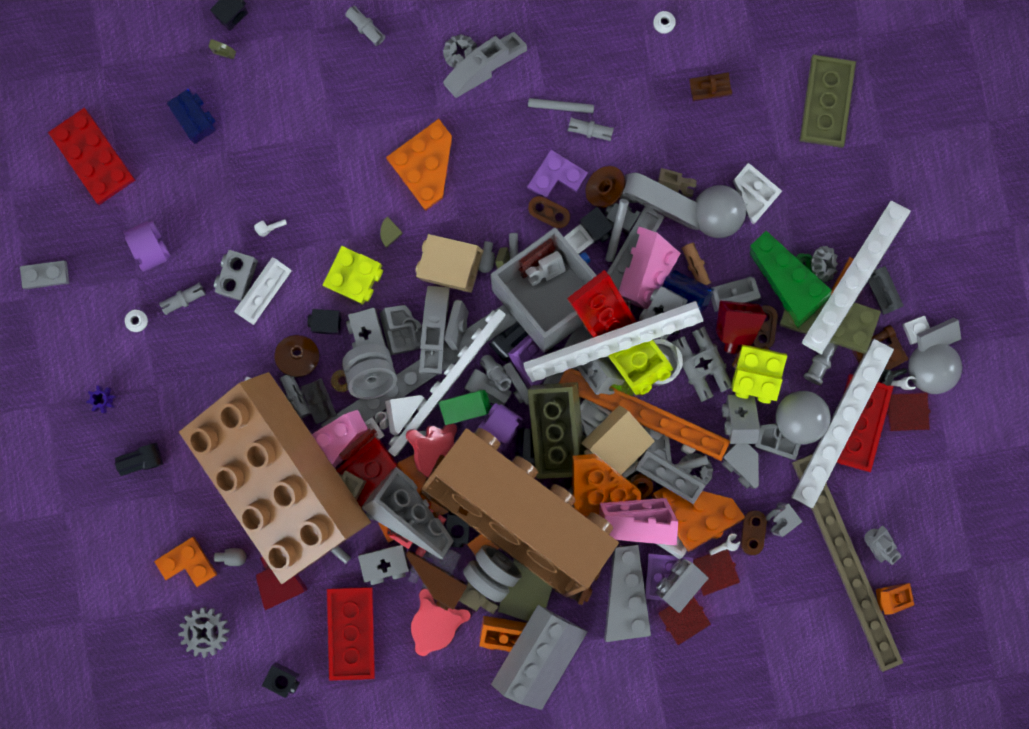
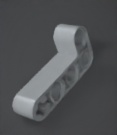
M630 173L625 175V188L620 199H626L629 203L639 202L685 227L699 230L696 215L697 202L642 174Z

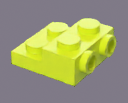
M341 246L322 286L363 305L365 301L368 302L373 294L374 290L371 288L374 282H378L382 276V265L367 256Z
M653 340L608 355L635 395L648 393L652 389V384L658 380L665 381L670 377L671 371L674 370Z
M742 344L731 386L732 391L736 392L735 395L740 398L748 399L749 395L758 397L757 400L762 403L770 404L771 400L777 401L787 354Z

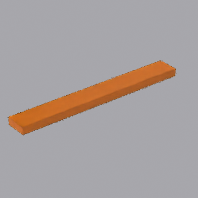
M572 368L564 371L559 383L578 382L579 397L612 412L620 405L628 410L639 424L722 461L730 440L612 386L609 388L615 391L614 394L600 393L596 395L579 371Z

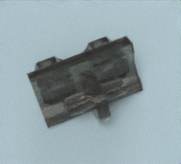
M322 378L301 386L316 424L337 416Z

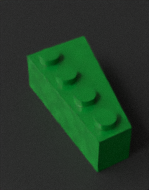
M767 231L750 245V256L770 283L774 293L777 294L783 303L785 310L794 320L796 327H801L828 301L832 290Z

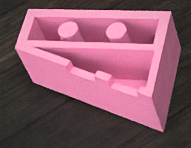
M638 227L637 233L640 235L636 248L632 247L630 254H633L630 267L625 269L619 292L622 298L626 301H631L632 305L648 309L652 303L650 301L652 293L655 289L659 290L660 286H663L681 253L657 232Z
M355 410L342 415L311 435L333 467L336 468L344 460L343 458L363 437L368 428L359 411Z
M666 498L600 503L599 515L613 526L610 536L614 539L677 546L678 520Z

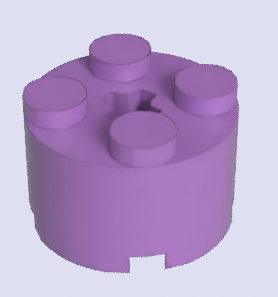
M147 220L123 231L135 260L137 259L140 263L139 267L142 272L167 262L168 258L171 257L163 241L158 240L162 236L153 220L150 222Z
M495 403L488 413V421L486 423L482 421L478 428L488 431L498 439L501 445L497 451L501 453L505 451L518 432L516 427L522 425L524 418L504 405Z

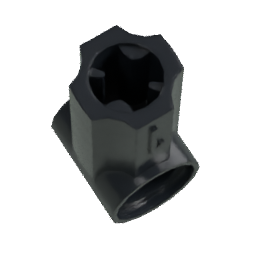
M517 321L506 332L503 331L489 343V346L505 361L509 357L508 353L529 334Z
M519 428L518 449L515 456L527 460L536 468L532 429Z
M157 443L138 448V451L115 458V466L120 476L143 469L149 470L164 464Z

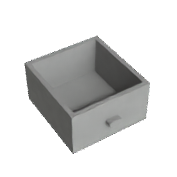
M554 228L491 274V283L494 294L539 348L546 353L583 325V322L567 298L597 275L561 233ZM558 251L562 256L566 271L548 281L542 278L540 283L532 286L528 281L529 276L525 271L530 267L539 266V260Z

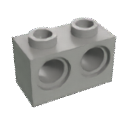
M228 250V253L224 254L221 261V267H223L221 274L217 275L214 282L215 292L219 295L242 301L249 290L258 260L254 257ZM237 260H242V268L239 270H234V262ZM230 281L236 282V287L233 291H227L226 285Z

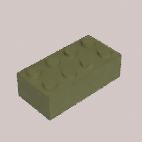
M578 382L533 385L528 389L535 466L538 471L537 479L572 477V456L585 455L584 446L581 444L583 441Z

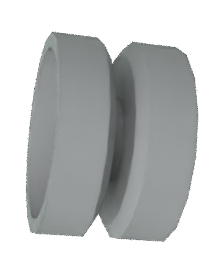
M375 343L363 344L347 352L343 358L342 367L346 376L347 387L350 394L354 397L375 399L384 396L395 387L397 376L389 350L383 345Z
M483 545L476 553L477 561H470L464 568L463 574L469 583L481 594L495 602H501L509 593L508 586L514 587L522 575L518 567L503 553L491 546Z

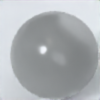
M711 186L702 191L695 200L697 202L696 215L699 230L707 236L713 238L731 236L744 223L746 217L745 202L742 196L729 186Z
M947 344L931 346L924 352L920 351L917 347L910 356L908 372L909 376L916 378L912 382L917 388L929 394H941L952 389L960 380L962 361L956 350Z
M796 391L787 395L778 405L776 424L781 434L787 440L796 444H810L822 438L827 432L830 425V411L826 402L819 395L809 391Z

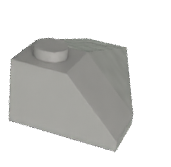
M395 467L371 493L362 509L379 523L439 559H443L454 542L439 518L434 517L428 508L430 505L426 499L423 500L416 490L418 487L414 481L399 468Z

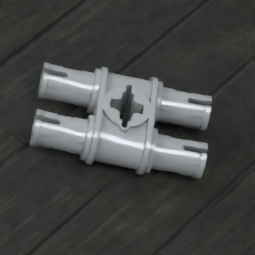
M705 326L692 332L701 349L697 355L692 353L685 336L672 342L682 354V367L689 379L688 383L693 384L701 402L714 396L705 380L707 374H713L721 392L730 389L732 386V382L725 370L727 368L726 363L724 364L717 350L718 346L712 344ZM700 358L702 361L711 360L705 366L706 370L703 367L695 368L700 363Z

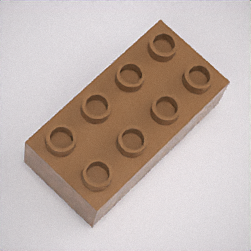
M269 372L238 383L179 431L281 584L314 564L371 523Z
M466 428L421 490L566 598L588 589L619 544L616 539L610 536L613 526L596 513L591 512L586 518L572 506L576 499L563 487L553 484L550 489H547L534 478L538 471L527 460L515 456L511 462L499 453L497 449L501 444L491 433L482 428H478L475 433H472ZM460 506L468 511L467 516L458 513Z

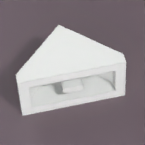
M422 395L385 401L391 434L397 435L401 432L424 399Z

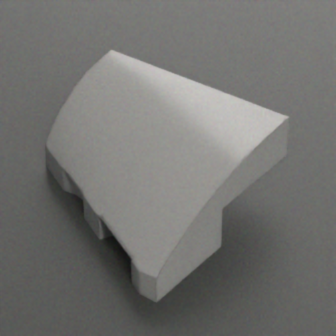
M406 305L384 308L380 313V318L390 355L420 349L422 325L412 317L411 311Z
M774 423L760 426L757 444H752V447L796 460L801 444L787 440L779 431L777 424Z

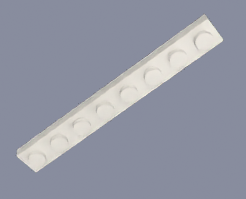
M890 201L804 337L802 344L822 355L911 210Z
M694 301L524 362V368L532 382L542 380L545 377L584 365L602 357H607L610 354L649 342L652 339L671 334L680 329L694 326L697 323L703 322V318L697 302Z
M499 309L497 312L493 310L485 320L488 324L483 330L479 328L471 337L474 342L469 348L465 345L457 355L460 359L456 365L452 363L444 372L446 377L442 383L437 381L431 388L430 392L433 393L428 400L425 398L422 400L417 408L419 412L414 418L410 417L404 426L405 430L400 436L397 434L389 442V445L392 447L388 452L393 456H397L408 442L406 433L411 429L418 430L507 314Z
M875 339L871 340L867 353L864 354L830 420L827 432L821 438L791 498L810 508L814 507L894 349Z

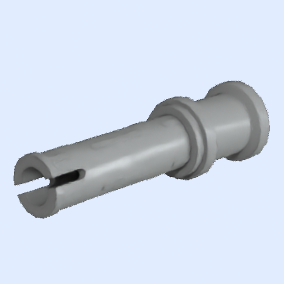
M829 342L822 355L819 353L812 358L813 363L808 373H804L803 377L816 385H822V378L826 370L832 366L830 360L838 345Z

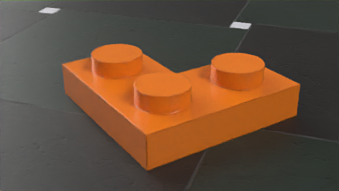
M195 537L188 539L154 561L165 580L186 569L196 587L218 575Z

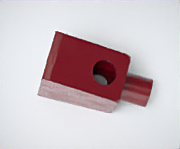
M720 300L716 333L720 340L725 343L724 351L735 354L739 345L750 346L753 344L767 316L760 304Z
M263 557L260 558L265 571L256 574V579L265 610L308 590L298 574L281 584Z

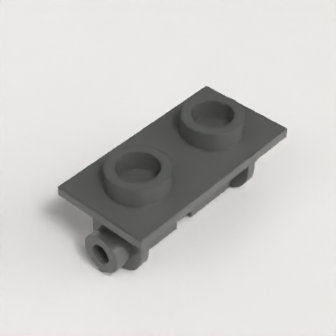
M886 266L875 270L868 283L883 315L903 307L904 305Z

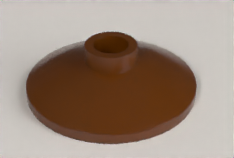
M605 166L598 169L591 175L586 184L585 194L587 200L595 207L603 208L612 205L621 197L624 191L625 176L620 169L614 166Z
M302 335L288 336L275 349V363L282 373L291 377H303L310 374L317 367L319 350L317 345L308 337ZM299 350L301 354L295 356L293 352Z

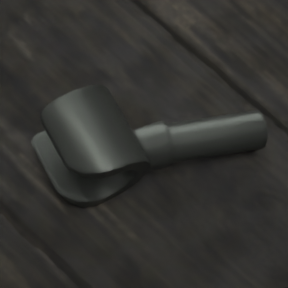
M903 368L896 371L884 369L879 381H885L884 384L890 386L894 377L907 373V369Z

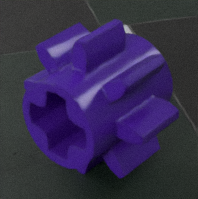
M96 386L97 391H88L91 396L90 400H87L86 403L93 405L91 410L93 412L98 411L100 408L101 413H107L106 408L115 407L112 403L113 399L117 398V396L110 394L111 388L109 387L103 391L101 386ZM99 396H103L102 399L105 400L104 403H100L101 400L98 399Z

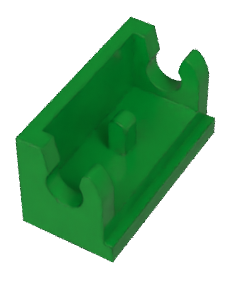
M478 390L438 402L445 425L487 415L492 408L486 390Z

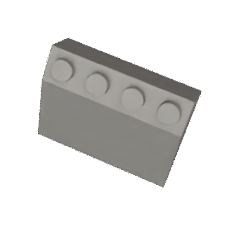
M538 605L491 685L506 698L521 705L542 710L588 631Z

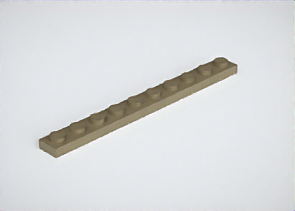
M813 454L791 462L799 481ZM826 483L814 507L811 509L879 669L884 672L903 664V661Z

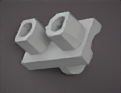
M881 526L879 529H871L865 534L866 544L880 563L886 560L893 565L901 558L900 553L896 550L897 547L884 526Z

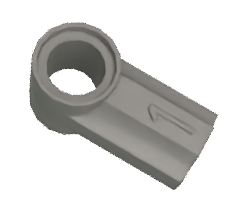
M477 369L474 370L464 387L471 393L478 390H486L489 401L498 405H505L512 393L508 389L505 391L499 390L494 381H491L486 374Z

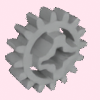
M202 607L200 613L195 609L192 611V616L186 615L184 617L187 623L180 624V627L184 628V631L178 633V636H184L181 645L187 643L186 652L193 649L195 657L200 652H202L203 658L208 656V652L212 656L217 653L216 648L219 650L224 648L221 642H227L229 639L224 636L225 633L230 631V629L224 628L228 621H221L222 613L215 615L214 608L207 612L206 607ZM206 617L210 620L207 622H202L197 618ZM216 626L218 627V635L216 634ZM206 628V636L203 637L201 635L202 629ZM190 629H191L192 632H193V638H192V639H191V636H190ZM200 643H207L208 645H211V646H209V647H201V646H198V645H199Z

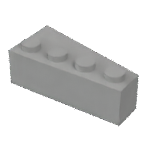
M636 543L617 546L613 551L604 633L605 642L651 636L639 547Z

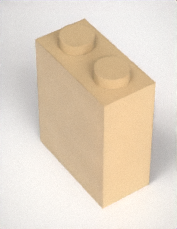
M428 234L427 240L422 245L423 254L421 261L416 266V277L425 282L472 293L484 250L477 245Z
M619 405L581 444L586 448L584 451L585 455L596 454L622 475L655 441L633 415Z

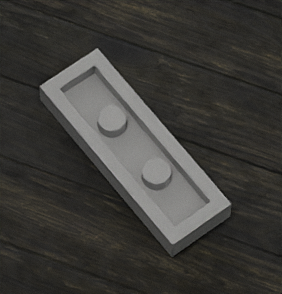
M649 449L645 451L635 467L637 471L692 504L695 503L706 486L701 480Z

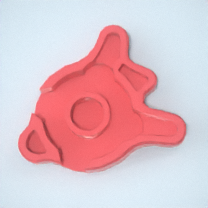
M454 423L445 425L442 429L436 426H428L425 437L417 430L411 429L406 433V439L414 449L415 466L418 472H422L426 478L430 476L439 456H446L453 447L454 437L457 432V426Z
M427 588L422 589L419 593L420 608L411 623V633L416 644L415 651L420 656H426L428 653L440 650L450 644L456 629L462 623L467 622L471 616L467 609L458 610L454 608L452 610L449 608L447 611L439 607Z

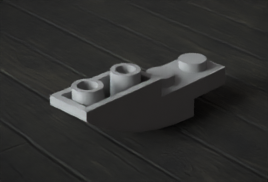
M515 32L500 40L495 36L462 60L443 81V84L457 98L492 78L491 71L526 52L527 44Z
M427 286L420 345V373L442 375L445 346L444 336L447 329L450 287Z

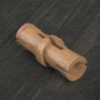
M695 243L683 246L681 250H683L689 264L687 268L689 271H692L698 289L711 284L704 268L705 262L701 260Z

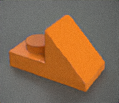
M910 583L876 589L880 610L884 611V615L894 614L914 606Z

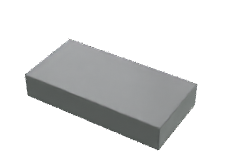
M951 318L916 334L918 349L924 352L929 347L937 344L950 345L961 340L959 320Z

